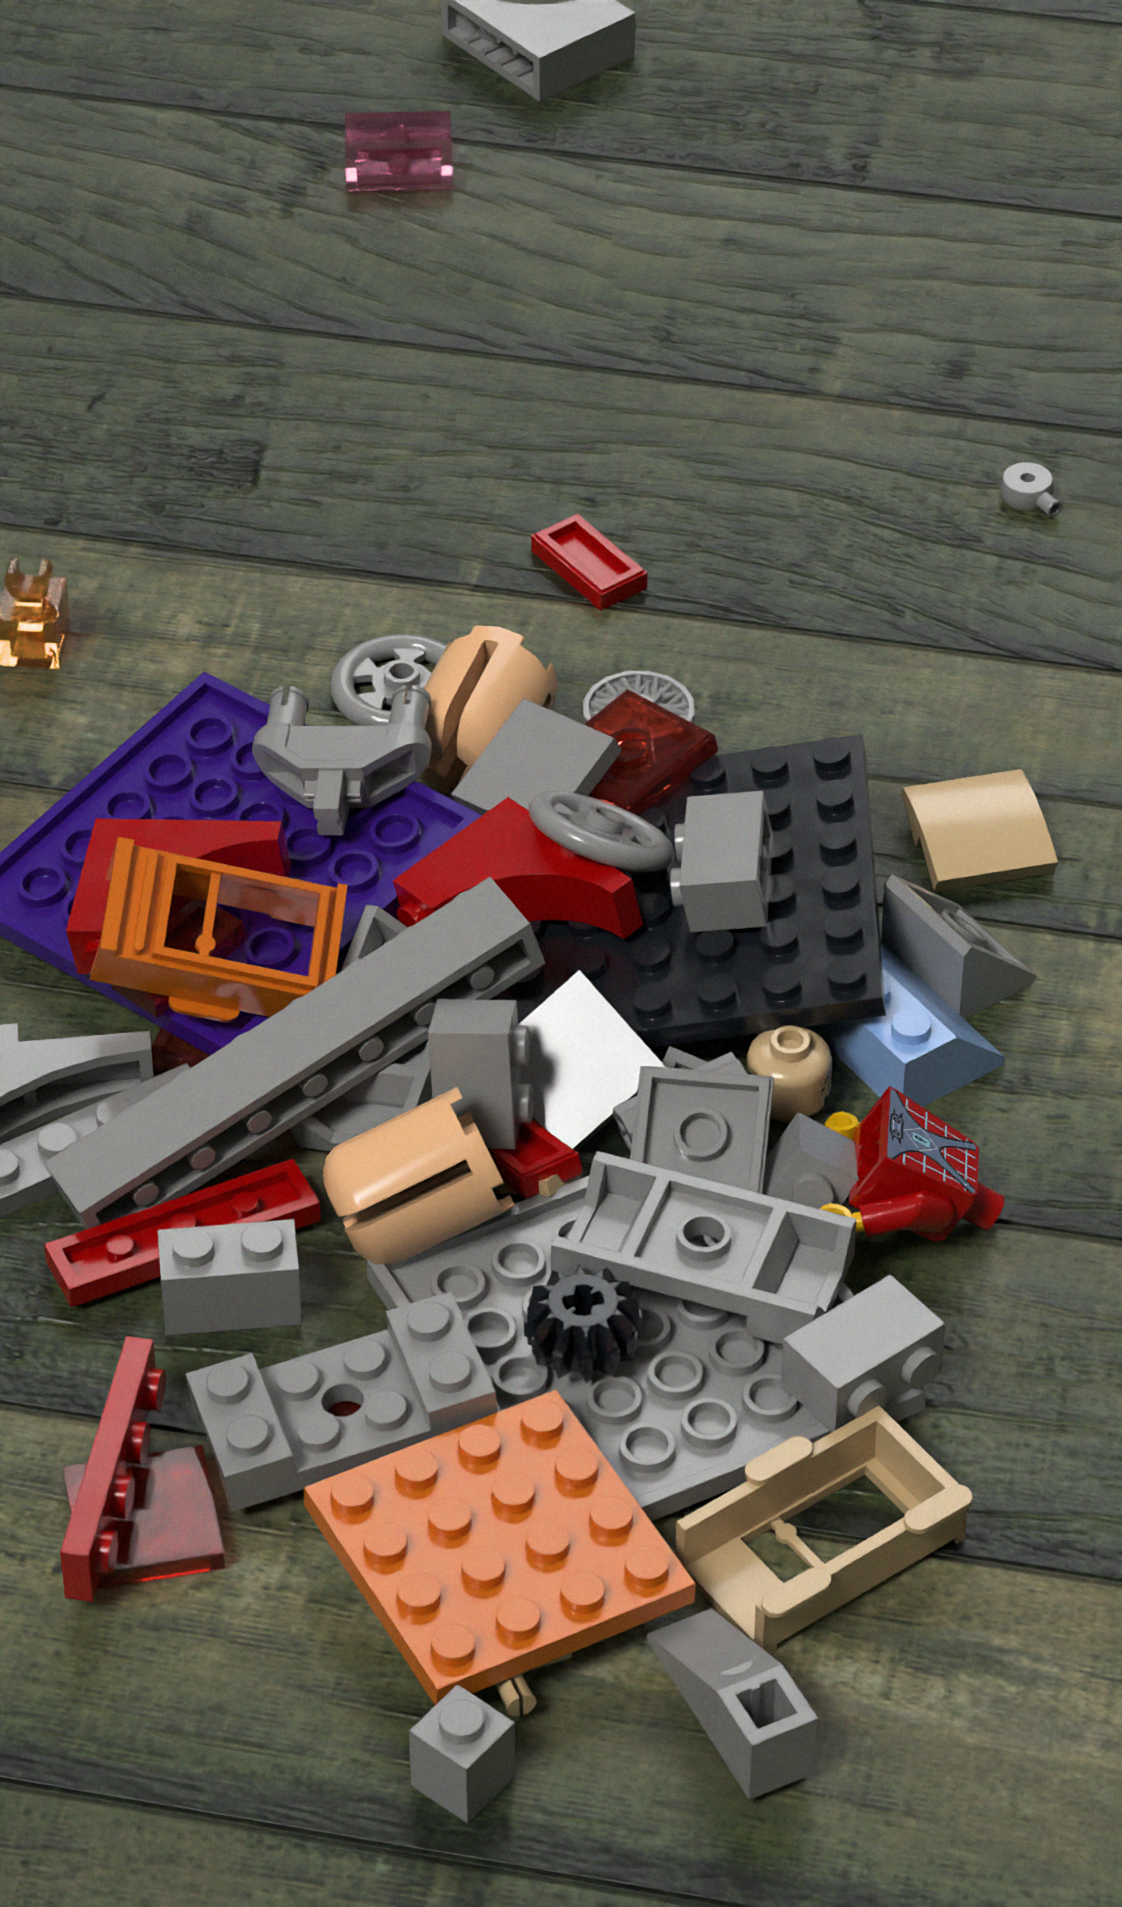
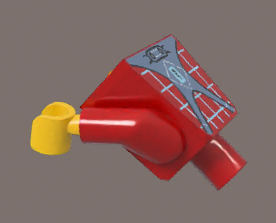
M891 1086L887 1088L862 1122H858L854 1115L846 1112H836L825 1122L826 1127L855 1141L859 1181H856L850 1189L849 1204L860 1211L851 1213L846 1207L832 1203L823 1205L820 1209L856 1218V1233L865 1231L867 1238L900 1230H908L936 1242L944 1240L961 1218L985 1231L990 1229L998 1219L1004 1206L1005 1198L1002 1194L978 1182L979 1148L974 1141Z

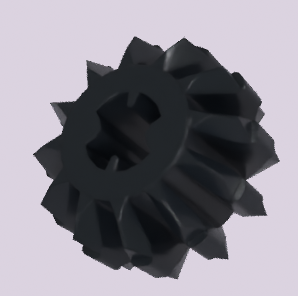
M580 1264L572 1276L567 1277L552 1270L547 1285L533 1286L532 1295L529 1298V1307H527V1315L524 1316V1336L527 1337L528 1345L532 1346V1354L535 1356L536 1364H553V1369L558 1379L571 1371L579 1372L586 1384L593 1371L599 1370L614 1377L620 1361H632L634 1352L638 1348L639 1332L642 1331V1311L639 1309V1302L634 1300L630 1283L624 1281L613 1282L608 1268L596 1275H588Z

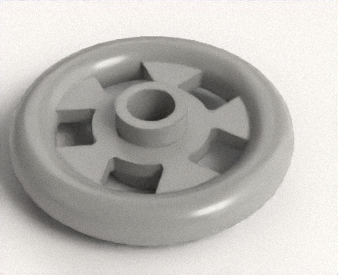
M395 634L377 637L357 645L340 659L332 673L330 689L336 707L348 720L357 726L388 725L391 711L383 710V707L387 705L392 708V694L395 689L403 685L407 686L405 704H409L412 685L424 688L432 672H429L428 669L419 663L427 661L436 665L447 644L426 636ZM393 658L396 659L381 666L380 668L375 666V663ZM372 682L373 692L357 694L354 683Z
M564 791L540 793L529 804L530 819L539 831L564 848L593 861L623 870L643 873L664 870L673 861V845L666 835L651 823L618 806L589 796Z

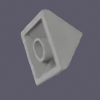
M893 874L884 884L881 944L891 950L962 1018L966 1019L1030 986L1037 977L1033 971L959 904Z

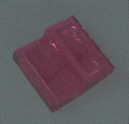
M450 111L345 113L346 191L453 188Z

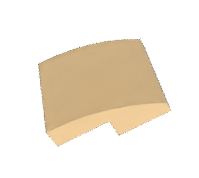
M1022 769L903 787L901 794L915 847L923 848L934 892L1055 872L1058 860L1049 830L1036 796Z

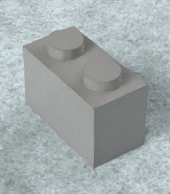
M763 790L687 797L685 823L675 825V849L677 859L681 862V868L671 869L670 885L673 904L675 907H684L690 932L767 926L773 833Z
M437 999L428 1031L432 1099L458 1087L462 1099L451 1104L457 1117L470 1111L488 1149H515L521 1123L531 1124L533 1116L532 1084H521L520 1067L528 1066L530 1032L528 1026H518L517 1000Z
M294 1219L158 1230L166 1336L302 1325L299 1265Z
M890 1274L783 1338L781 1385L823 1425L833 1432L877 1406L883 1408L885 1404L908 1390L921 1388L928 1384L942 1370L945 1323Z

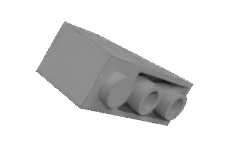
M712 1608L647 1634V1642L749 1800L815 1773L818 1717L779 1661Z

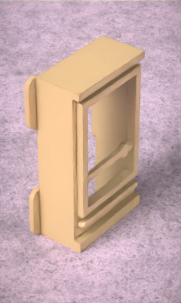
M877 1406L813 1444L805 1437L794 1436L749 1461L745 1466V1478L748 1481L676 1521L675 1555L696 1583L695 1589L710 1605L767 1653L772 1654L777 1651V1644L948 1542L953 1540L958 1544L963 1541L966 1532L967 1509L972 1504V1492L969 1488L960 1485L897 1422L880 1406ZM866 1475L905 1514V1517L824 1564L797 1536L795 1526L784 1523V1521ZM773 1529L777 1541L782 1544H788L810 1568L783 1583L746 1543Z

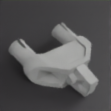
M403 685L395 689L392 694V708L388 725L304 726L306 712L309 710L310 703L308 695L302 689L290 686L288 702L286 705H283L285 688L280 686L274 689L270 695L267 723L258 730L252 745L254 759L268 779L305 807L313 808L314 817L318 821V835H344L350 808H370L413 783L426 769L432 750L431 739L425 731L432 698L424 688L412 685L410 703L405 704L407 686Z

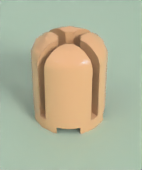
M477 625L472 628L469 635L457 638L451 644L450 642L447 644L424 686V689L432 698L425 730L431 739L432 750L430 761L419 778L434 791L444 795L451 794L523 698L549 710L551 709L556 699L559 685L554 666L550 663L546 670L535 655L522 647L521 644L525 639L524 636L497 626Z
M458 1087L335 1146L326 1157L323 1172L326 1192L337 1215L346 1216L343 1219L345 1232L354 1249L364 1259L370 1260L374 1264L394 1266L516 1207L510 1195L500 1200L496 1198L493 1188L504 1182L470 1111L457 1117L451 1105L462 1099Z

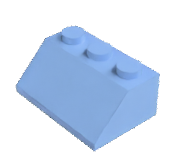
M882 944L881 956L886 1016L807 1026L808 1029L819 1034L829 1045L830 1050L879 1097L891 1086L922 1107L1004 1065L1005 1057L891 950Z

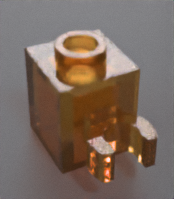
M11 558L6 571L5 586L0 601V666L59 669L71 623L67 578L52 577L53 566L49 560L44 559L41 561L38 576L24 575L19 569V559Z

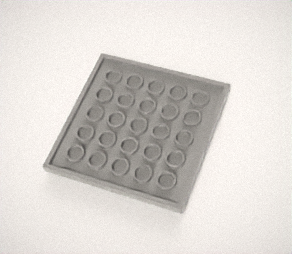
M589 1176L561 1186L551 1197H544L539 1194L515 1204L516 1207L394 1266L374 1264L370 1260H366L367 1279L388 1310L452 1291L495 1389L498 1412L557 1390L651 1522L733 1489L748 1481L745 1478L746 1464L791 1437L802 1436L809 1439L813 1444L832 1433L781 1385L783 1345L746 1335L747 1316L630 1285V1288L634 1294V1300L639 1302V1309L642 1311V1331L639 1332L638 1348L634 1352L633 1360L620 1361L614 1377L597 1370L593 1371L586 1384L579 1372L571 1371L558 1379L553 1369V1364H536L535 1356L532 1354V1346L528 1345L527 1337L524 1336V1316L527 1315L529 1298L532 1295L533 1286L547 1285V1281H549L551 1275V1243L555 1235L564 1238L568 1237L584 1204ZM764 1184V1188H763V1194H764V1195H765V1184ZM700 1235L690 1241L691 1244L699 1247H710L720 1242L716 1238L706 1235ZM844 1282L831 1310L854 1296ZM923 1387L912 1388L885 1404L882 1409L895 1422L925 1410L926 1391Z

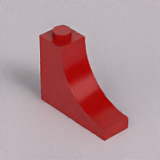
M509 797L392 880L400 908L397 909V917L406 927L417 924L451 902L457 895L470 890L488 877L493 879L528 921L564 920L581 922L605 929L622 939L627 938L643 926L633 882L630 877L615 867L583 857L552 841L533 824L529 816V810Z
M95 818L66 928L77 974L90 975L91 967L100 944L110 884L106 880V872L118 837L132 839L136 846L289 878L291 861L282 821ZM172 894L167 930L181 917L207 901Z

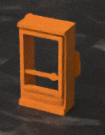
M118 837L106 872V880L110 884L100 944L91 967L89 980L169 996V1006L177 1013L230 1023L237 1019L240 1011L271 1017L287 1007L293 1000L303 997L336 975L348 885L338 883L335 888L134 845V840ZM172 894L207 901L202 935L198 936L195 942V948L199 954L164 947ZM217 903L265 913L271 918L314 927L308 975L303 976L209 956L216 945L212 932Z

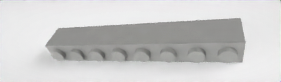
M488 877L470 890L457 895L451 902L417 924L404 929L395 938L367 956L351 963L342 972L303 997L293 1000L287 1007L250 1031L240 1034L231 1043L200 1063L184 1070L175 1079L136 1104L126 1107L117 1116L81 1139L70 1143L61 1152L43 1163L64 1201L85 1230L185 1196L428 1040V1031L437 999L489 1000L544 965L545 960L531 924L493 879Z

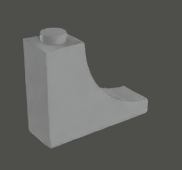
M441 0L442 35L539 102L635 57V12L616 0H572L552 4H520L499 0Z

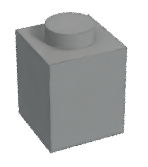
M799 1112L792 1119L766 1159L765 1195L817 1209L829 1203L842 1205L848 1197L850 1189L856 1181H859L855 1141Z
M458 1684L409 1730L411 1786L467 1824L515 1778V1722Z

